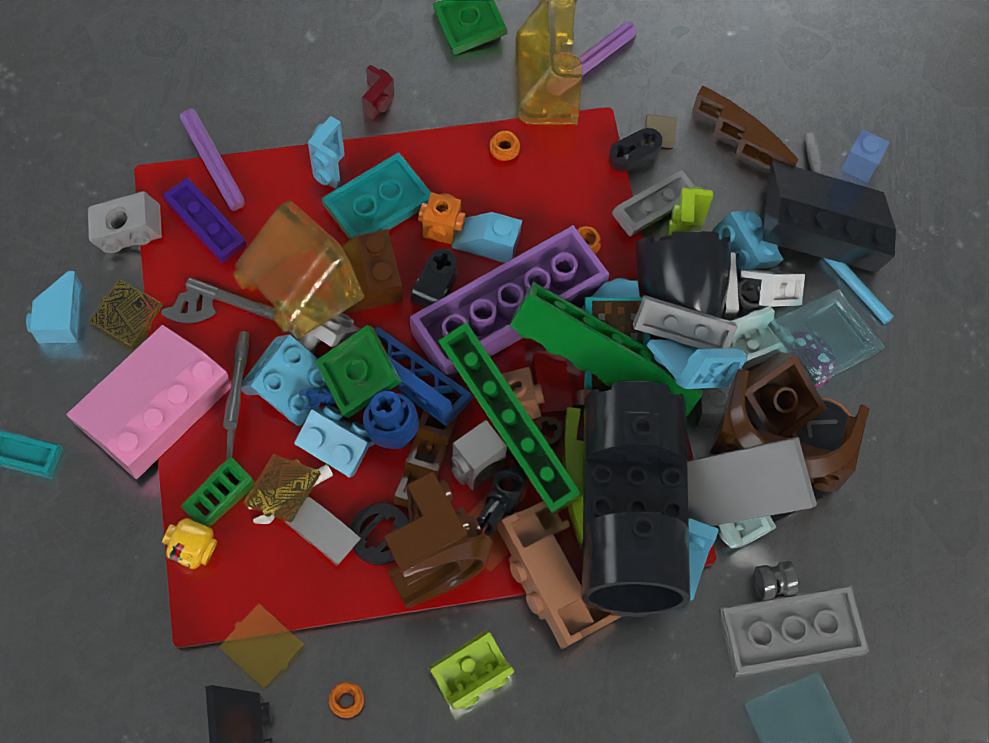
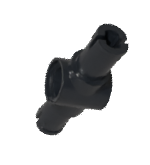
M517 460L514 461L510 469L502 470L495 474L491 492L485 500L486 506L476 518L481 530L488 525L484 533L486 535H492L495 532L503 516L511 515L518 509L521 494L527 486L526 479L528 476Z

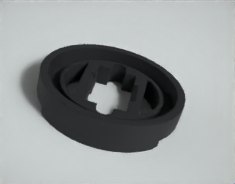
M376 503L361 510L351 523L350 529L361 538L353 547V550L360 559L369 564L387 565L396 561L390 550L384 551L388 547L385 541L377 548L373 546L369 549L365 548L367 545L365 539L383 519L387 521L395 519L393 522L395 529L393 531L409 524L406 515L399 508L391 504ZM376 516L375 519L360 534L363 524L369 518Z

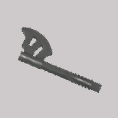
M193 278L188 279L186 283L187 292L179 294L174 306L161 310L163 316L175 322L196 323L215 315L216 311L213 308V301L219 300L255 313L258 316L269 318V320L291 327L294 326V323L277 314L279 309L221 290L216 286ZM200 295H203L202 310L197 311V301ZM189 302L187 313H182L184 304Z
M246 331L240 332L239 340L236 344L233 362L234 371L223 422L224 428L228 429L227 459L232 457L241 403L242 380L250 346L249 333Z

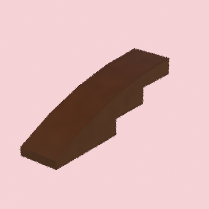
M702 85L697 94L693 111L716 121L717 124L714 132L739 144L736 154L767 169H770V162L772 160L796 166L798 158L764 124L731 100Z
M455 393L442 394L451 401L452 406L460 398ZM423 410L418 431L405 462V470L394 496V504L408 508L407 484L431 472H434L438 480L458 416L446 427Z

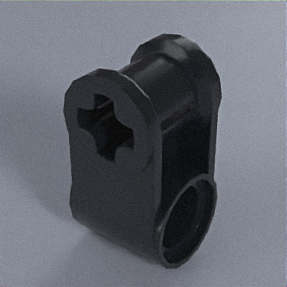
M442 248L430 254L421 276L413 287L410 303L426 308L450 294L457 278V261L453 252Z

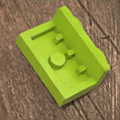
M701 187L682 188L677 205H673L672 220L668 222L667 236L672 235V232L691 231L693 225L702 226L713 199V191L704 190Z
M488 630L483 631L427 666L445 700L455 710L473 705L479 699L478 695L489 688L494 690L503 686L508 681V676L515 672L512 666L506 662Z

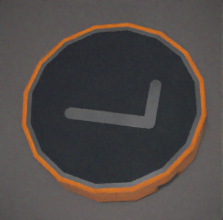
M822 398L827 409L792 433L790 438L799 437L801 443L833 452L841 446L847 416H851V414L843 405L836 401Z

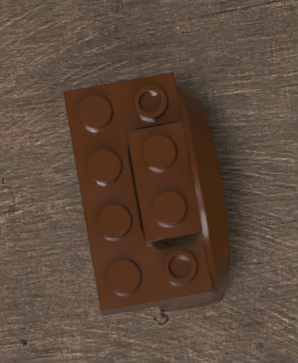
M738 369L731 382L723 416L715 430L710 449L712 454L716 455L787 439L754 429L745 408L748 370ZM861 404L855 417L847 416L841 446L833 452L800 442L811 484H814L816 489L824 492H837L855 472L870 408Z
M434 472L407 484L409 524L384 536L386 545L398 564L397 567L389 570L388 574L406 608L451 591L475 577L485 568L493 546V541L490 537L479 536L482 534V530L474 515L468 517L463 507L454 511L450 502L453 496L447 483L444 480L438 481Z

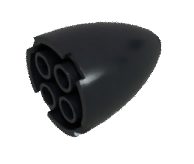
M680 231L672 232V235L660 237L659 241H654L653 236L639 239L635 242V253L642 295L721 318L730 280L731 238L723 237L724 240L719 239L718 232Z

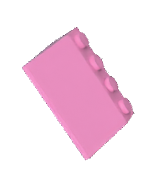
M162 325L72 408L66 416L137 480L231 388V383L227 372L208 355Z

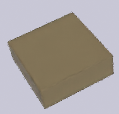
M647 114L645 128H653L661 134V147H674L677 118ZM644 140V145L649 144L650 146H653L654 142L652 141L648 143L646 142V140Z

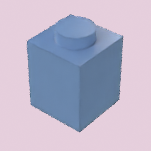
M862 129L841 171L868 183L890 142Z

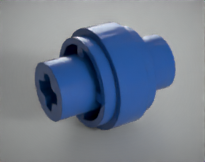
M391 391L379 392L372 398L364 412L363 422L368 436L375 444L384 448L401 449L414 438L419 428V417L415 405L408 397Z

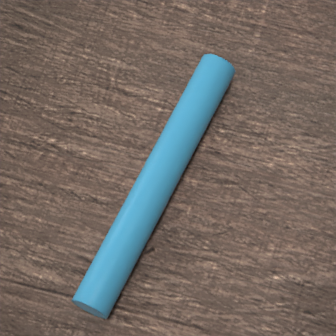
M824 258L883 324L888 323L894 317L845 263Z

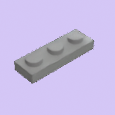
M681 169L616 206L611 214L631 237L672 213L673 205H677L682 188L695 186Z
M645 295L633 322L635 330L699 349H729L738 328L735 322Z

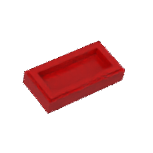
M548 351L533 352L536 384L541 385L545 403L539 404L541 416L566 414L567 407L573 408L567 359L561 355L551 354Z

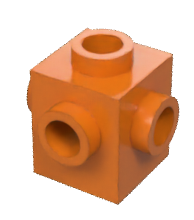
M431 192L428 204L422 203L418 221L423 222V237L452 244L456 232L462 231L466 213L461 212L462 200L456 199L450 194Z

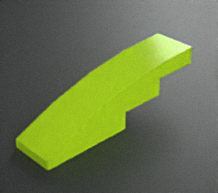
M567 407L562 447L563 467L583 496L584 441L576 440L581 409ZM583 497L568 506L569 516L580 549H582Z

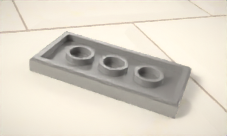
M799 437L687 461L689 518L704 524L716 526L809 509L817 505Z
M851 585L720 607L718 610L734 677L865 655L870 652Z

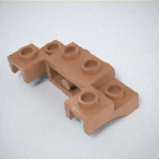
M543 501L502 519L497 528L512 555L508 559L511 574L518 583L522 584L527 594L526 601L529 608L534 614H538L540 620L546 619L561 649L621 618V616H611V612L592 608L583 602L582 587L554 537L571 525L568 520L562 522L558 514L553 515Z

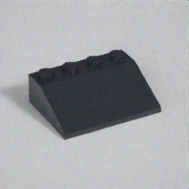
M775 160L770 162L763 241L876 273L895 256L896 228L884 192Z
M215 685L205 686L209 743H274L273 738L267 739L266 724L272 723L270 702H264L260 693Z

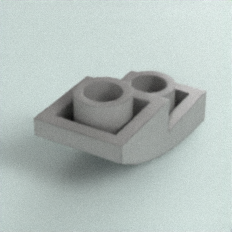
M309 496L295 510L296 513L292 516V520L287 519L285 522L337 566L361 539Z

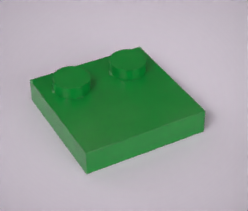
M440 0L433 3L434 11L454 55L508 34L507 27L494 0Z
M369 325L315 361L342 416L347 418L369 405L372 398L379 392L390 391L402 382L374 328Z

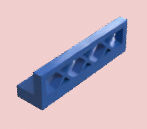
M379 327L375 329L379 339L388 345L387 354L402 381L394 388L447 427L473 400L472 394ZM408 359L411 361V370H407L395 360ZM432 376L435 379V387L429 386L418 377ZM455 393L460 398L452 406L451 401L442 394Z

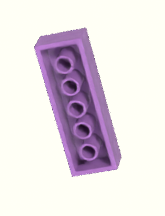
M574 225L410 316L411 334L431 364L450 379H453L460 375V373L438 342L440 339L467 322L491 357L524 338L514 328L510 327L514 312L533 282L573 305L579 306L584 303V297H592L608 281L609 273Z

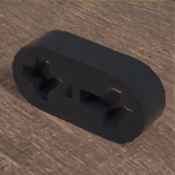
M644 128L617 141L610 149V166L614 170L625 172L656 157L662 146L661 134L653 128ZM643 140H646V142L648 143L653 141V147H651L649 144H645L642 146ZM618 153H621L623 156L629 154L628 159L625 160L624 157L618 158Z

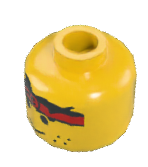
M185 518L177 526L171 524L168 527L162 543L168 545L166 556L169 560L189 569H196L201 564L207 565L216 547L217 540L213 539V530L210 527Z

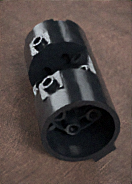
M623 381L612 383V390L600 393L599 390L594 389L584 400L582 600L592 608L611 612V616L646 617L647 614L665 613L680 609L690 602L686 399L682 393L678 395L669 393V386L655 382Z

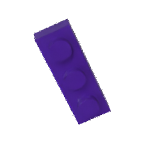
M188 177L162 195L167 205L221 264L247 246L246 240Z

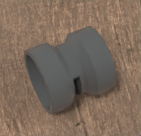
M747 278L741 282L738 287V316L743 317L754 310L764 308V306L759 305L762 280Z
M791 561L779 562L776 567H769L768 565L755 567V584L762 600L773 599L776 594L781 593L785 596L798 593L797 574Z

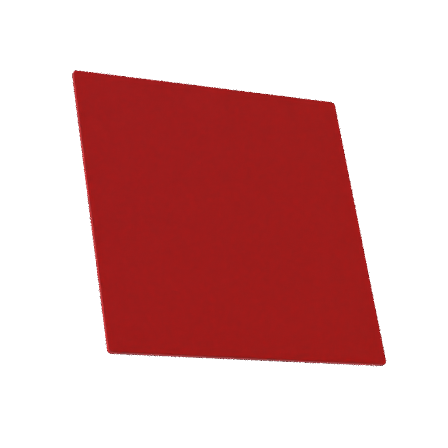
M610 107L343 140L345 155L338 162L341 185L338 188L399 152L430 192L450 194L456 199L462 200L461 212L466 213L465 218L494 212L522 220L520 240L514 258L572 225L577 230L585 226L594 228L600 236L599 243L601 244L600 250L595 255L609 273L607 282L618 278H624L628 281L638 280L639 297H643L635 253V242L643 238L640 231L630 237L611 214L616 206L632 198L633 194L628 172L614 170L609 163L610 149L614 143L620 140L614 112ZM500 131L512 132L520 142L518 155L508 161L499 160L490 152V141ZM308 144L220 155L244 197V207L236 211L231 210L201 157L142 164L134 168L136 193L145 191L160 204L162 238L151 240L145 245H140L144 295L148 296L146 298L152 299L149 300L152 303L153 300L157 301L153 304V310L145 299L147 304L145 309L148 308L146 310L148 338L160 326L167 327L215 361L227 372L230 383H232L233 362L240 332L246 331L249 333L250 346L247 365L244 368V380L276 337L290 334L299 342L304 330L295 324L291 327L219 300L213 301V308L216 314L204 321L189 324L178 323L166 318L161 314V310L174 306L179 294L187 292L186 283L189 278L202 281L221 290L279 309L284 301L314 296L327 304L326 308L333 313L340 312L327 256L350 240L322 204V198L336 189L329 184L323 185L314 178ZM501 146V147H500V148H502V149H509L508 146ZM618 153L617 157L620 158L624 156L621 153ZM187 177L246 240L247 246L223 264L220 263L164 201L162 195ZM418 212L388 230L402 284L403 302L347 313L345 315L354 320L353 325L360 329L367 325L373 327L374 330L377 327L381 328L431 364L410 330V316L424 309L410 303L411 293L417 279L422 274L430 254L437 249L443 248L450 250L456 256L457 278L450 294L505 263L452 248V244L423 237V222L418 221ZM200 295L197 301V311L202 310L203 295ZM189 302L184 304L182 313H187ZM650 334V340H661L659 336ZM522 338L490 358L501 374L529 367L536 385L533 352L547 350L542 344L533 339ZM380 340L386 353H388V345ZM321 341L314 356L319 359L336 346L331 347ZM408 359L395 360L407 370H411V361ZM567 359L572 403L574 405L576 392L584 389V371L576 368L572 361ZM458 375L452 380L460 386L467 388V391L472 394L473 400L459 413L438 481L444 480L447 483L453 496L450 502L454 511L463 507L468 517L474 515L477 518L486 506L485 500L491 492L494 476L473 491L467 483L462 485L451 470L453 468V443L485 420L502 440L503 438L462 376ZM432 376L418 377L433 387L435 379ZM395 388L390 390L391 392L402 394ZM230 389L158 458L164 535L171 524L177 526L185 518L192 519L181 506L227 460L228 429L224 428L223 422ZM243 391L240 393L241 403L235 430L232 458L251 476L256 487L210 526L213 530V539L217 540V544L206 566L201 564L196 569H189L169 560L166 556L173 644L177 648H187L526 595L522 584L518 583L511 574L508 559L512 555L497 527L492 535L484 534L488 527L486 525L482 530V534L479 535L488 536L493 541L487 564L479 574L451 591L406 608L388 574L389 570L398 566L396 561L387 565H372L360 559L352 549L337 566L313 544L310 545L285 523L287 518L297 508L283 518V513H287L290 510L277 513L281 514V517L276 515L269 524L254 523L253 519L265 513L263 508L260 509L258 506L257 508L249 509L248 503L251 502V498L255 499L256 490L260 492L261 488L271 483L275 490L277 489L274 482L278 484V479L265 484L266 481L275 479L272 478V473L277 476V472H280L281 466H277L281 464L293 465L282 466L278 490L284 489L281 487H288L282 486V484H292L282 483V481L294 483V480L301 479L283 477H305L283 476L284 474L308 475L310 472L326 465V463L294 444L304 423L301 426H296L259 394L246 395ZM413 402L420 421L423 409ZM331 404V405H330V406H333V407H335V408H337V409L339 410L337 404ZM366 407L349 418L342 417L351 423L359 422L364 425L363 416ZM580 413L576 440L584 441V414ZM566 414L549 416L557 419L562 425L563 431L561 441L556 447L552 449L562 465V447ZM542 427L541 434L552 439L554 429L549 431L546 427ZM687 432V461H688V460H692V459H694V458H693V453H692V449H691V445H690V440H689V436H688V432ZM415 436L401 449L384 448L377 444L369 447L355 475L350 478L328 465L333 473L332 477L312 487L308 493L307 491L302 493L304 496H296L303 497V499L293 498L291 500L304 502L309 496L348 528H350L353 519L361 510L376 503H387L399 508L409 521L408 508L394 504V496L405 470V462ZM505 457V465L502 470L510 469L514 462ZM276 460V467H277V469L269 470V469L275 468L274 461ZM284 469H304V470H284ZM284 472H308V473H284ZM271 474V479L268 477V479L266 480L265 476ZM233 475L228 477L235 486L239 483ZM529 478L526 479V495L519 503L515 513L544 501ZM222 483L217 487L225 497L230 493ZM266 489L267 492H274L272 489ZM212 493L206 496L215 507L220 503ZM201 502L196 505L205 517L210 513ZM294 502L288 503L291 509L295 507ZM288 505L283 506L279 511L287 509ZM566 507L557 514L562 522L568 520L571 526L554 537L582 586V549L579 548L569 516V510ZM511 515L503 516L502 519H505ZM376 516L369 518L363 524L360 534L375 519ZM383 519L365 539L367 541L365 548L369 549L371 546L377 548L385 541L384 536L395 529L393 526L395 519H390L389 521ZM714 544L708 552L704 567L713 565L717 559Z

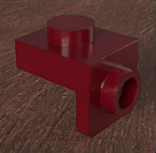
M369 65L366 69L367 84L371 88L362 97L363 113L373 120L380 112H384L389 107L394 97V79L387 71Z

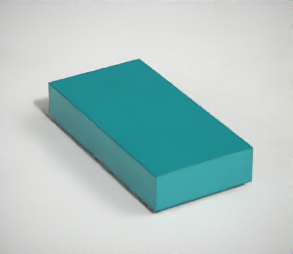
M0 430V466L52 479L63 451L61 445Z

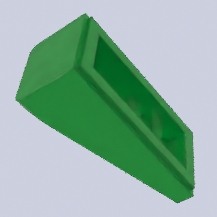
M230 457L216 469L181 507L194 521L210 527L256 486L251 476ZM230 475H233L239 481L236 486L228 479ZM221 483L230 492L226 497L217 488ZM210 493L220 502L216 507L206 497ZM199 502L210 512L206 517L196 507Z

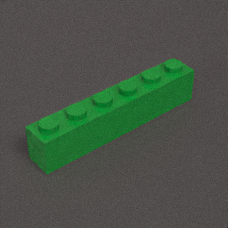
M535 282L532 283L514 312L510 327L514 328L520 336L526 339H533L542 344L551 354L561 355L572 361L573 365L579 370L589 371L600 377L601 381L609 387H612V383L623 381H648L669 386V393L674 395L682 393L685 397L686 417L703 395V388L685 389L679 386L668 369L655 360L654 354L648 347Z
M464 323L440 339L438 342L552 514L556 515L583 497L468 323Z

